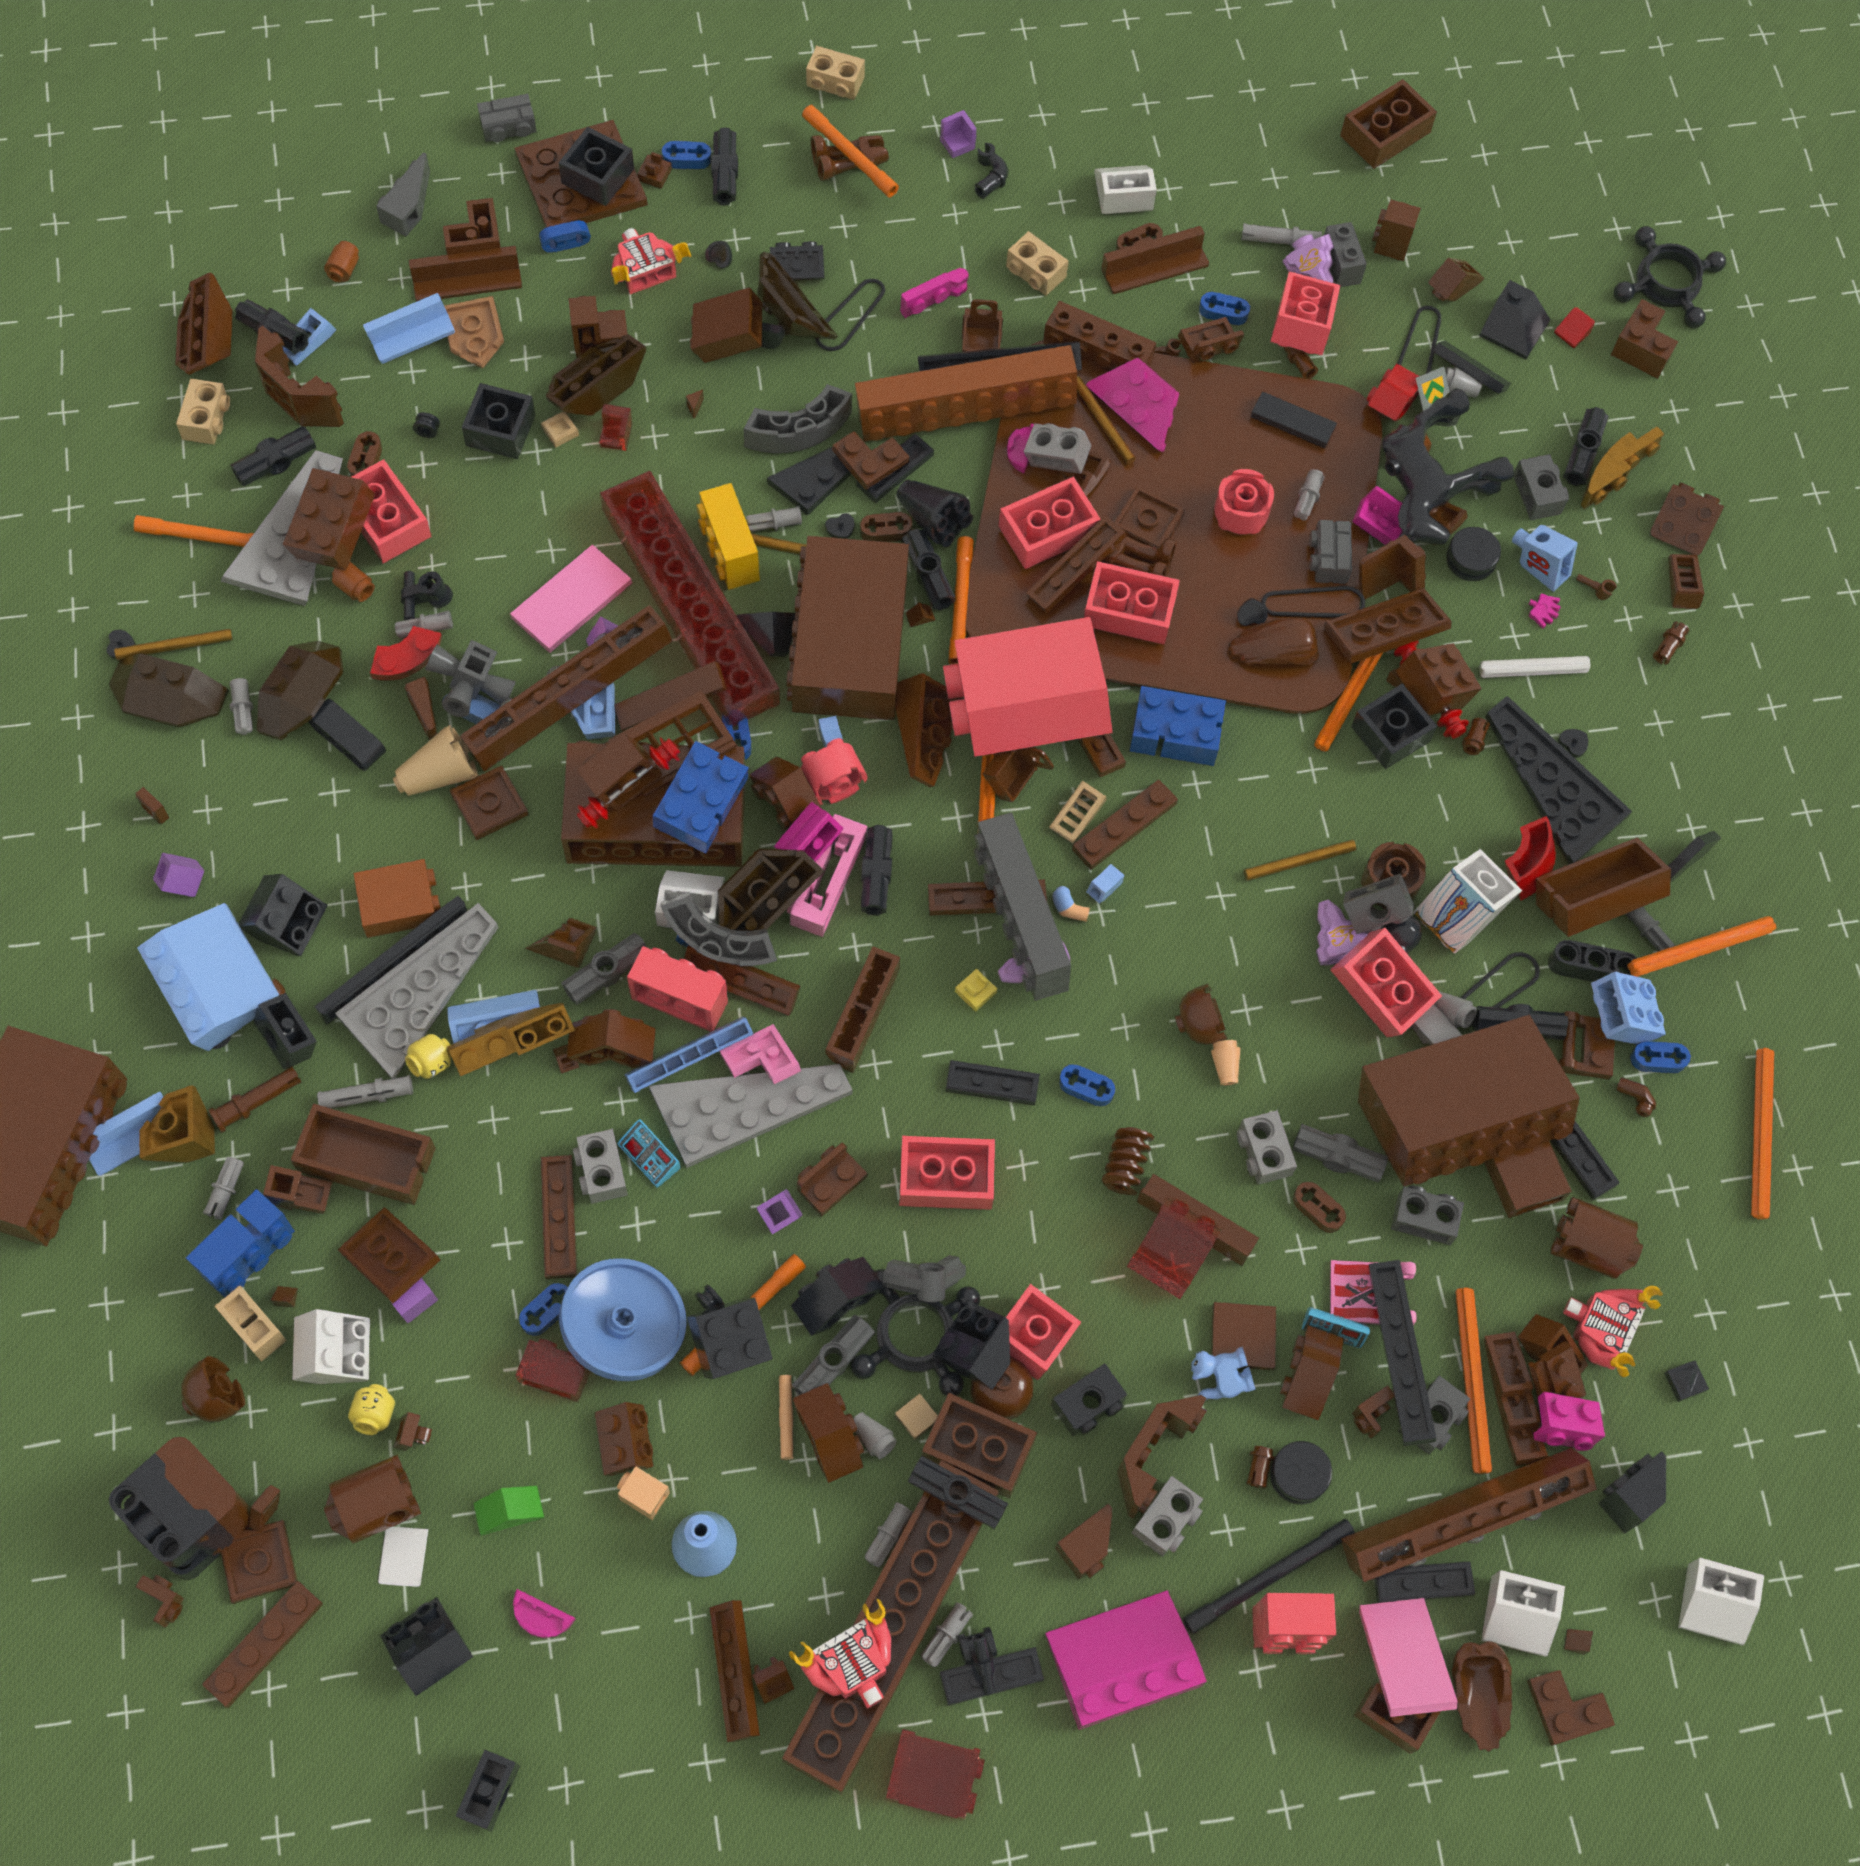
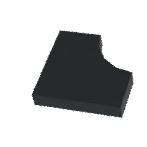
M1715 831L1696 837L1668 865L1671 868L1670 883L1692 864L1701 859L1721 839Z

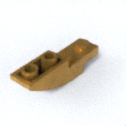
M1655 427L1638 439L1629 432L1617 441L1596 467L1584 492L1581 502L1582 508L1585 509L1593 503L1597 505L1612 490L1617 492L1623 488L1628 482L1626 478L1630 470L1636 467L1643 457L1647 456L1649 458L1660 449L1659 443L1664 433L1658 427Z
M557 1003L520 1012L475 1029L474 1035L447 1046L460 1076H463L512 1053L517 1052L518 1055L526 1053L571 1033L575 1029L564 1004Z

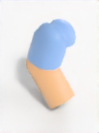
M1060 886L1056 888L1052 899L1059 914L1063 917L1087 922L1090 908L1075 905L1070 895V890L1067 887Z

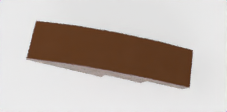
M1509 1332L1485 1336L1484 1342L1491 1378L1515 1466H1520L1548 1457L1544 1442L1535 1441L1533 1434L1539 1429L1541 1422L1532 1396L1534 1387L1516 1333Z

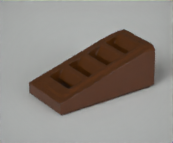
M1670 554L1668 559L1673 608H1700L1704 597V589L1698 556ZM1678 566H1681V567H1691V569H1690V568H1678Z
M421 677L405 684V690L408 700L430 741L437 734L428 681L426 677Z

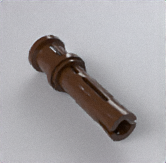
M290 1066L287 1070L241 1096L239 1094L232 1095L230 1101L216 1109L211 1107L208 1109V1112L220 1132L223 1133L226 1131V1127L242 1118L248 1119L252 1110L302 1082L294 1068Z

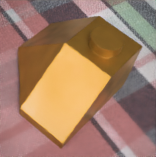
M193 1085L165 1094L158 1104L161 1106V1109L151 1122L147 1120L139 1130L140 1159L191 1162L215 1154L214 1125L196 1087Z

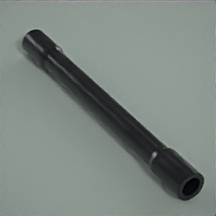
M1344 1518L1323 1531L1312 1541L1237 1587L1184 1616L1182 1619L1186 1628L1192 1635L1196 1634L1217 1621L1226 1612L1327 1550L1334 1549L1342 1544L1341 1538L1355 1533L1352 1525Z

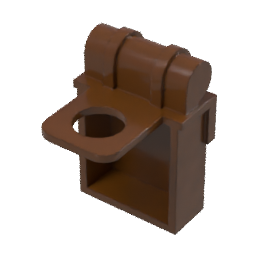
M974 299L971 301V308H965L962 326V352L1000 348L1003 317L1002 310H998V303L996 301ZM986 305L990 307V310L977 309V307Z
M1034 746L997 753L982 774L1000 800L1013 803L1033 773L1038 770L1037 767L1052 770L1054 765L1043 750L1037 749ZM1040 757L1044 760L1045 763L1039 761Z

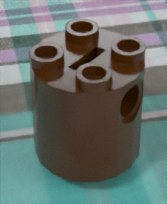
M1572 1197L1566 1210L1568 1216L1562 1214L1558 1222L1556 1232L1560 1233V1238H1555L1550 1254L1614 1280L1620 1274L1635 1267L1643 1249V1244L1639 1242L1636 1236L1638 1222Z
M394 1455L330 1483V1493L324 1507L332 1531L347 1538L352 1544L421 1514L416 1498L411 1491L410 1481L398 1455Z

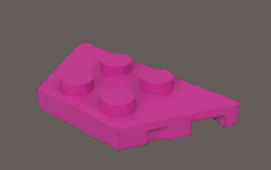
M1136 358L1087 382L1086 386L1156 449L1161 452L1165 450L1166 444L1164 442L1168 427H1171L1173 409L1177 405L1179 392L1146 363Z

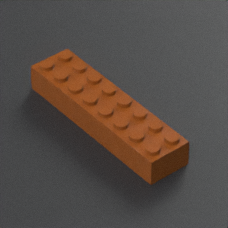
M1071 345L855 383L863 440L878 441L887 437L906 436L915 432L934 431L943 427H957L966 423L985 422L994 418L1013 417L1017 414L1041 412L1045 409L1065 408L1077 404V368Z

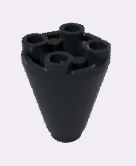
M914 480L904 481L897 490V498L934 543L943 547H949L963 528H968L973 521V515L970 513V501L961 493Z

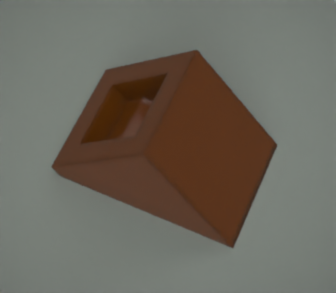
M703 389L686 396V404L693 418H696L704 400Z
M919 602L906 612L910 627L935 621L931 606Z
M1397 668L1390 671L1386 679L1395 688L1403 684L1396 673Z
M568 1044L553 1049L561 1074L579 1068L577 1061L566 1058Z
M278 1286L271 1298L272 1303L275 1306L294 1308L298 1288Z
M1567 1629L1564 1649L1583 1655L1590 1652L1593 1631Z

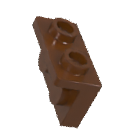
M843 1142L837 1147L834 1145L829 1147L821 1155L820 1158L822 1160L814 1167L809 1165L797 1177L799 1179L797 1181V1191L821 1216H824L867 1178V1172L847 1153V1147Z

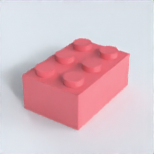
M1289 271L1270 342L1277 343L1282 347H1292L1303 350L1308 354L1322 356L1331 331L1340 285Z
M384 459L352 476V478L363 480L375 494L361 533L382 563L432 537L426 517Z
M1073 476L1001 508L998 527L1024 569H1027L1071 549L1101 519Z
M1097 561L1084 618H1091L1094 629L1165 645L1180 580Z
M1386 928L1370 932L1331 969V972L1386 1037L1402 1035L1442 997Z
M643 946L627 976L632 1000L710 1032L715 1030L728 1003L726 980L723 979L722 975L712 970H707V972L700 970L686 959H679V961L673 959L659 948L653 947L649 949Z
M902 1136L899 1206L991 1210L994 1199L995 1139Z
M1267 1593L1252 1608L1254 1648H1263L1264 1654H1281L1283 1649L1288 1648L1296 1649V1654H1315V1650L1321 1649L1323 1645H1326L1329 1640L1336 1636L1334 1594Z

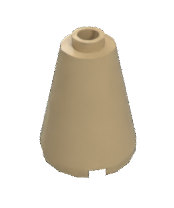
M448 725L395 770L396 777L393 778V781L400 793L406 792L408 796L474 779L478 776V770L474 761L468 763L470 761L467 754L469 752L454 727L451 728V725Z

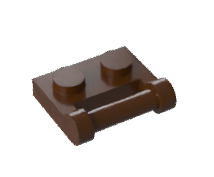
M1574 1011L1563 1012L1565 1016H1568L1567 1036L1563 1040L1562 1059L1559 1060L1563 1071L1570 1074L1610 1080L1613 1076L1615 1040L1606 1038L1601 1029V1018L1580 1015ZM1576 1027L1583 1028L1581 1062L1574 1060Z

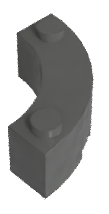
M827 384L814 400L805 405L806 408L797 412L766 411L754 408L744 427V447L767 453H789L815 446L835 434L847 421L852 413V393Z
M690 892L661 902L662 911L673 930L681 939L702 955L718 962L737 964L739 966H755L777 961L767 928L755 931H737L720 926L701 912L692 899Z

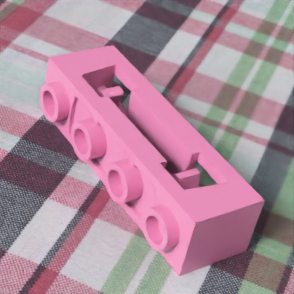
M834 814L833 818L844 829L822 856L815 861L824 869V872L787 909V913L790 914V925L823 937L867 836L866 825ZM835 843L834 854L841 856L826 890L825 904L821 911L823 897L815 893L830 862L831 849Z

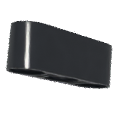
M329 698L323 702L315 716L308 721L316 732L363 771H366L386 753L384 745L372 733Z
M1563 940L1556 945L1550 954L1548 966L1555 974L1594 982L1613 972L1623 973L1619 970L1618 966L1624 967L1628 973L1623 974L1631 975L1628 964L1632 960L1637 959V957L1625 951L1572 940ZM1559 954L1566 955L1570 961L1563 960ZM1588 960L1595 961L1599 967L1592 966Z

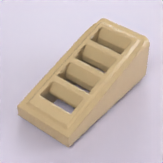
M1082 780L1049 828L1074 844L1106 802V796ZM1084 795L1093 801L1094 804L1090 806L1080 799L1081 796ZM1078 804L1087 810V814L1084 815L1075 809L1074 805ZM1070 812L1082 821L1078 824L1067 817V814ZM1062 821L1066 822L1075 831L1073 833L1060 826V823Z

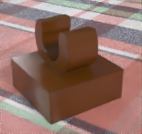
M654 152L651 155L647 154L637 173L639 181L662 189L672 170V164L663 160L660 154Z
M407 1412L401 1417L393 1448L406 1451L412 1447L413 1442L425 1445L430 1440L432 1429L418 1426L420 1415Z
M775 1657L770 1658L772 1665L763 1670L760 1669L758 1664L754 1666L755 1674L752 1676L764 1704L794 1690L783 1660L778 1662Z

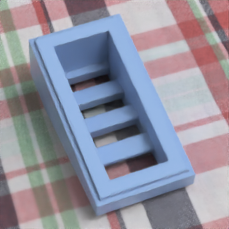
M310 308L296 324V326L304 329L307 333L310 332L312 334L308 338V346L304 351H299L296 354L285 347H282L289 360L297 366L329 339L336 329L330 322Z

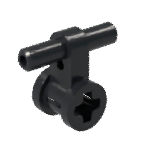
M413 571L404 572V588L401 589V603L404 604L405 621L415 619L416 604L429 602L435 608H442L451 602L453 592L448 585L443 584V579L437 572L430 571L423 574L416 585L415 573Z
M985 1627L983 1632L966 1637L965 1634L958 1635V1643L965 1665L973 1663L976 1673L981 1677L984 1693L988 1695L994 1694L997 1690L993 1674L996 1669L994 1657L997 1656V1649L990 1627Z

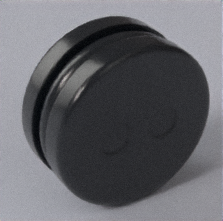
M1480 527L1463 528L1451 540L1446 553L1447 565L1461 579L1467 581L1486 579L1496 568L1501 556V546L1498 539L1486 529Z
M1296 1441L1284 1446L1275 1456L1270 1467V1480L1276 1493L1284 1500L1298 1505L1309 1504L1320 1498L1328 1489L1332 1480V1465L1327 1454L1319 1446L1306 1441Z

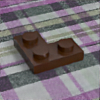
M855 431L833 444L832 451L865 490L908 463L910 458L893 437L871 451Z
M1560 1670L1527 1680L1551 1746L1615 1725L1603 1692L1572 1702Z

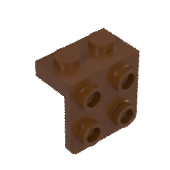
M1681 482L1678 486L1673 484L1650 530V534L1652 537L1693 555H1699L1702 553L1724 506L1719 504L1720 499L1705 493L1704 497L1693 493L1695 488Z
M1403 535L1396 540L1390 541L1378 550L1365 555L1359 561V589L1362 591L1364 599L1366 600L1397 582L1404 585L1410 592L1425 588L1426 554L1419 545L1416 546L1406 535Z

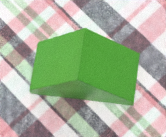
M537 1486L501 1488L473 1503L481 1536L545 1518Z

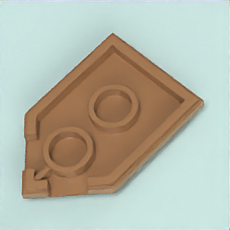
M493 296L445 305V309L455 329L454 334L447 336L451 353L483 369L504 343Z

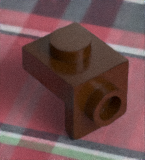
M142 1575L135 1587L163 1602L153 1621L166 1628L169 1622L173 1623L180 1615L183 1608L181 1603L184 1598L170 1590L173 1583L155 1575L151 1580Z

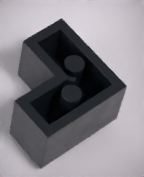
M864 1256L852 1261L850 1258H846L834 1267L829 1264L816 1273L817 1279L801 1288L797 1293L799 1297L790 1306L810 1335L813 1336L831 1329L848 1311L866 1305L885 1286Z

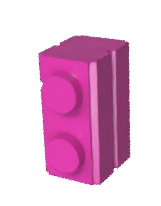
M811 802L785 834L782 835L774 845V848L804 850L814 861H817L844 828L828 812Z

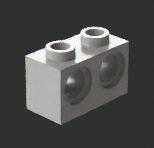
M1034 423L1024 453L1031 466L1081 474L1092 445L1085 431L1080 428L1071 427L1069 429L1057 427L1050 423L1045 425Z
M1278 1110L1242 1120L1237 1131V1139L1240 1147L1246 1149L1248 1159H1246L1247 1169L1251 1177L1255 1176L1257 1185L1292 1176L1297 1165ZM1253 1130H1262L1267 1138H1257L1253 1134ZM1266 1157L1272 1158L1277 1166L1268 1167L1263 1163L1262 1159Z
M613 1129L576 1137L578 1147L573 1148L576 1166L583 1165L585 1175L579 1177L582 1194H589L591 1204L627 1196ZM594 1148L604 1150L603 1154L596 1158L588 1155L590 1150ZM601 1176L610 1178V1182L605 1186L600 1187L594 1184L595 1180Z
M1171 1476L1131 1534L1162 1557L1168 1549L1174 1553L1185 1538L1180 1532L1186 1523L1192 1527L1203 1512L1198 1508L1203 1498ZM1174 1498L1184 1500L1187 1505V1511L1183 1513L1176 1512L1171 1506V1500ZM1156 1524L1166 1526L1169 1531V1537L1165 1539L1156 1537L1153 1533V1526Z

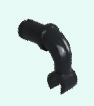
M986 142L985 152L978 148V162L983 166L991 165L993 169L990 170L987 177L975 184V192L982 199H985L994 190L1003 188L1009 172L1006 162L995 153L994 145Z

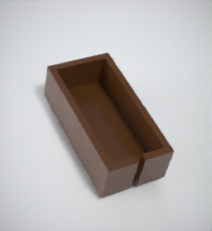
M1636 837L1537 877L1536 905L1550 919L1553 918L1556 926L1567 937H1570L1670 896L1671 868Z
M313 1104L290 1161L297 1171L415 1205L424 1181L421 1173L427 1174L436 1148L431 1137Z

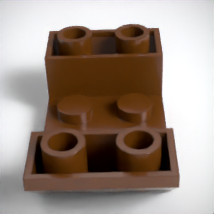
M261 326L258 329L255 363L266 394L300 426H342L344 424L341 415L343 410L337 402L336 396L338 393L329 382L324 383L317 375L302 387L294 378L289 379L288 376L291 375L288 366L289 358L282 348L284 342L277 333H270L264 326Z
M1198 1395L1157 1404L1117 1470L1129 1517L1134 1519L1138 1511L1144 1514L1158 1492L1153 1489L1157 1479L1141 1469L1152 1451L1147 1446L1149 1443L1156 1446L1165 1429H1168L1182 1439L1187 1431L1193 1434L1207 1412L1206 1409L1202 1408L1207 1399L1204 1396Z

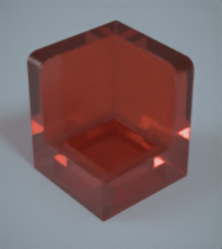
M604 404L601 413L603 428L599 441L600 447L626 451L632 428L631 408Z

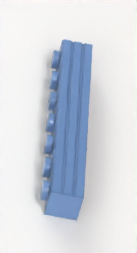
M742 1016L653 1060L652 1063L642 1065L624 1075L631 1090L636 1093L754 1034L746 1017Z

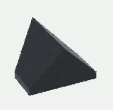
M761 612L737 614L735 617L736 621L770 656L785 657L788 654L793 639L792 625L796 613Z

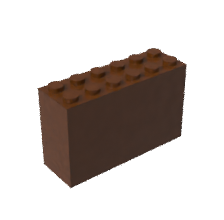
M807 536L806 547L801 546L800 551L801 569L798 571V595L795 597L796 615L792 625L793 643L790 645V670L787 672L786 683L788 688L787 701H792V712L894 720L909 544Z
M588 741L567 743L561 841L567 864L742 866L745 785L722 826L719 825V831L706 854L653 827V815L671 783L645 797L642 793H639L619 811L611 806L606 808L608 810V820L600 818L597 820V829L592 825L587 828L577 816V813L580 812L578 805L586 807L589 804V796L597 797L577 770L583 765L587 757L597 754L606 746V743L597 744ZM637 742L644 747L647 753H649V746L653 747V745L646 742ZM676 744L681 751L677 755L679 759L687 756L691 750L689 745ZM737 746L719 756L720 760L727 756L745 765L744 747ZM672 759L670 762L674 763L676 760Z
M1530 1015L1362 1066L1358 1103L1403 1187L1411 1184H1421L1439 1175H1450L1456 1170L1470 1165L1478 1166L1492 1158L1506 1157L1514 1151L1524 1148H1535L1541 1143L1552 1139H1563L1573 1131L1580 1100L1579 1095Z
M7 1026L0 1040V1232L47 1247L50 1239L54 1238L58 1232L59 1221L64 1210H67L72 1203L73 1192L77 1183L85 1176L86 1165L91 1154L95 1153L99 1147L100 1141L97 1139L98 1136L93 1133L98 1125L105 1124L107 1120L113 1117V1109L118 1098L124 1095L128 1079L107 1056L11 1026Z

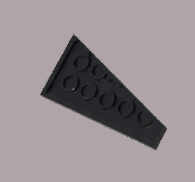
M1508 696L1488 711L1485 717L1486 720L1489 722L1490 727L1542 818L1548 817L1553 837L1569 864L1583 858L1630 816L1632 811Z

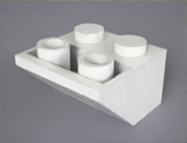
M1147 165L1095 169L1094 173L1102 214L1153 210L1157 189L1152 168Z
M666 870L660 883L655 910L657 926L672 928L662 911L661 902L690 892L692 899L701 912L718 924L717 890L724 884L725 878Z
M319 1309L294 1317L293 1380L316 1384L368 1381L370 1318Z
M1698 1558L1689 1563L1678 1628L1744 1645L1760 1608L1764 1575L1703 1558Z
M1500 1570L1491 1576L1481 1641L1495 1642L1500 1646L1546 1657L1561 1618L1565 1586Z

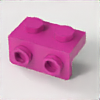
M1376 486L1361 499L1352 522L1386 545L1390 541L1398 539L1402 531L1398 522V514L1402 503Z
M1543 1392L1538 1397L1542 1427L1533 1433L1535 1441L1546 1442L1550 1446L1562 1445L1573 1447L1578 1451H1587L1605 1437L1599 1402Z

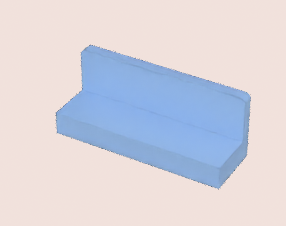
M438 293L363 324L382 364L455 333V329Z
M537 990L448 1007V1023L453 1044L474 1035V1030L484 1025L540 1007Z
M160 1091L112 1117L105 1124H100L96 1127L93 1134L98 1136L97 1139L100 1141L96 1152L91 1154L89 1160L99 1176L140 1154L139 1130L147 1120L151 1122L161 1109V1106L158 1104L164 1096Z

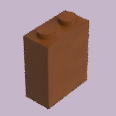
M425 859L353 873L362 926L367 938L414 929L441 909L439 896L432 893V886H437L433 868H427Z

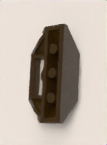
M763 251L760 254L757 288V294L763 302V309L769 315L774 314L779 321L777 325L783 326L787 336L790 334L799 338L835 340L838 335L772 254Z
M629 334L621 336V339L609 340L594 345L552 377L549 391L546 394L547 400L563 412L593 416L633 385L646 353V346Z
M318 640L288 647L259 690L257 731L259 734L283 740L288 736V733L297 730L315 716L343 674L342 650L340 647Z
M141 653L119 660L109 683L123 713L174 727L192 724L209 716L210 718L218 716L229 692L228 688L194 667Z
M759 848L717 890L719 925L737 931L768 929L824 872V869L804 850Z

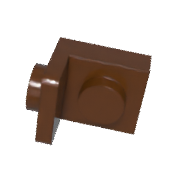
M1388 1385L1361 1403L1352 1412L1355 1417L1353 1420L1356 1427L1361 1433H1367L1371 1439L1382 1430L1374 1417L1377 1419L1391 1409L1388 1403L1394 1398V1395Z

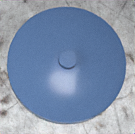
M617 1258L594 1263L581 1271L573 1279L561 1302L559 1325L568 1350L582 1366L607 1379L635 1381L658 1373L675 1357L686 1332V1312L678 1291L661 1272L639 1261Z

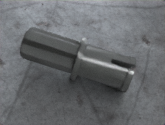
M1644 907L1625 914L1641 932L1640 936H1645L1657 951L1675 946L1658 926L1660 922L1658 920L1655 921Z

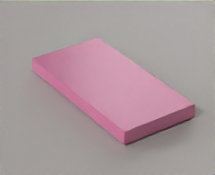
M592 544L511 612V619L551 653L630 586L632 580Z
M1424 1598L1360 1605L1359 1614L1390 1717L1457 1709L1458 1701Z

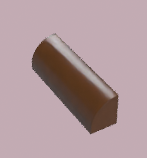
M874 946L872 947L825 1049L826 1055L835 1064H840L847 1071L854 1072L900 971L899 956Z

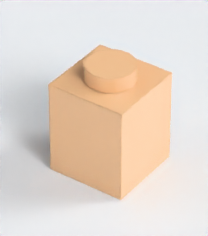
M636 1466L631 1473L627 1471L617 1485V1489L620 1490L618 1492L619 1499L651 1520L654 1519L670 1494L667 1485Z

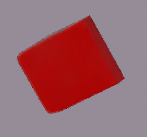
M1574 307L1555 329L1554 333L1571 347L1575 348L1591 333L1595 321L1579 308Z

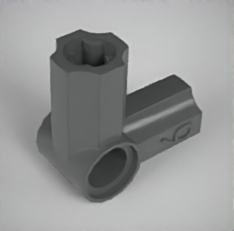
M951 1255L937 1263L928 1262L920 1265L893 1259L887 1264L883 1274V1282L887 1284V1288L915 1293L921 1301L938 1302L945 1299L946 1289L965 1277L966 1266L961 1263L959 1257Z

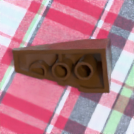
M920 673L897 682L895 709L910 777L931 788L935 786L943 765L942 755L944 749L950 746L952 740L949 737L953 729L949 702L961 700V698L949 700L945 685L924 673Z

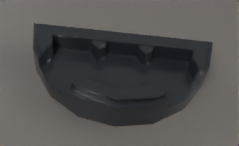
M762 323L761 347L775 349L782 343L785 336L784 328L779 325Z

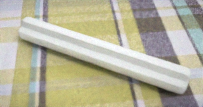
M1587 656L1482 661L1479 665L1480 676L1483 678L1587 673L1591 664Z

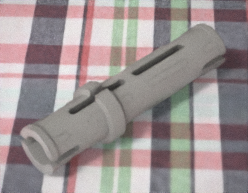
M1244 223L1242 241L1291 245V248H1293L1292 244L1299 238L1312 235L1316 239L1322 236V231L1299 230V227L1293 226V229Z
M410 1075L389 1080L377 1078L372 1083L323 1092L319 1091L317 1093L318 1104L332 1109L376 1100L382 1103L386 1102V1098L412 1095L413 1085Z

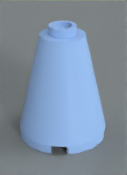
M700 1511L684 1518L674 1531L672 1538L674 1558L685 1572L695 1577L720 1574L731 1564L736 1554L737 1539L735 1531L726 1518L715 1512Z

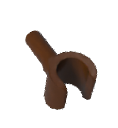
M1170 339L1167 346L1156 347L1155 353L1178 357L1181 352L1178 349L1181 341Z
M1578 574L1576 580L1596 590V596L1600 600L1608 599L1612 595L1610 592H1613L1617 587L1616 583L1609 579L1599 583L1581 574Z

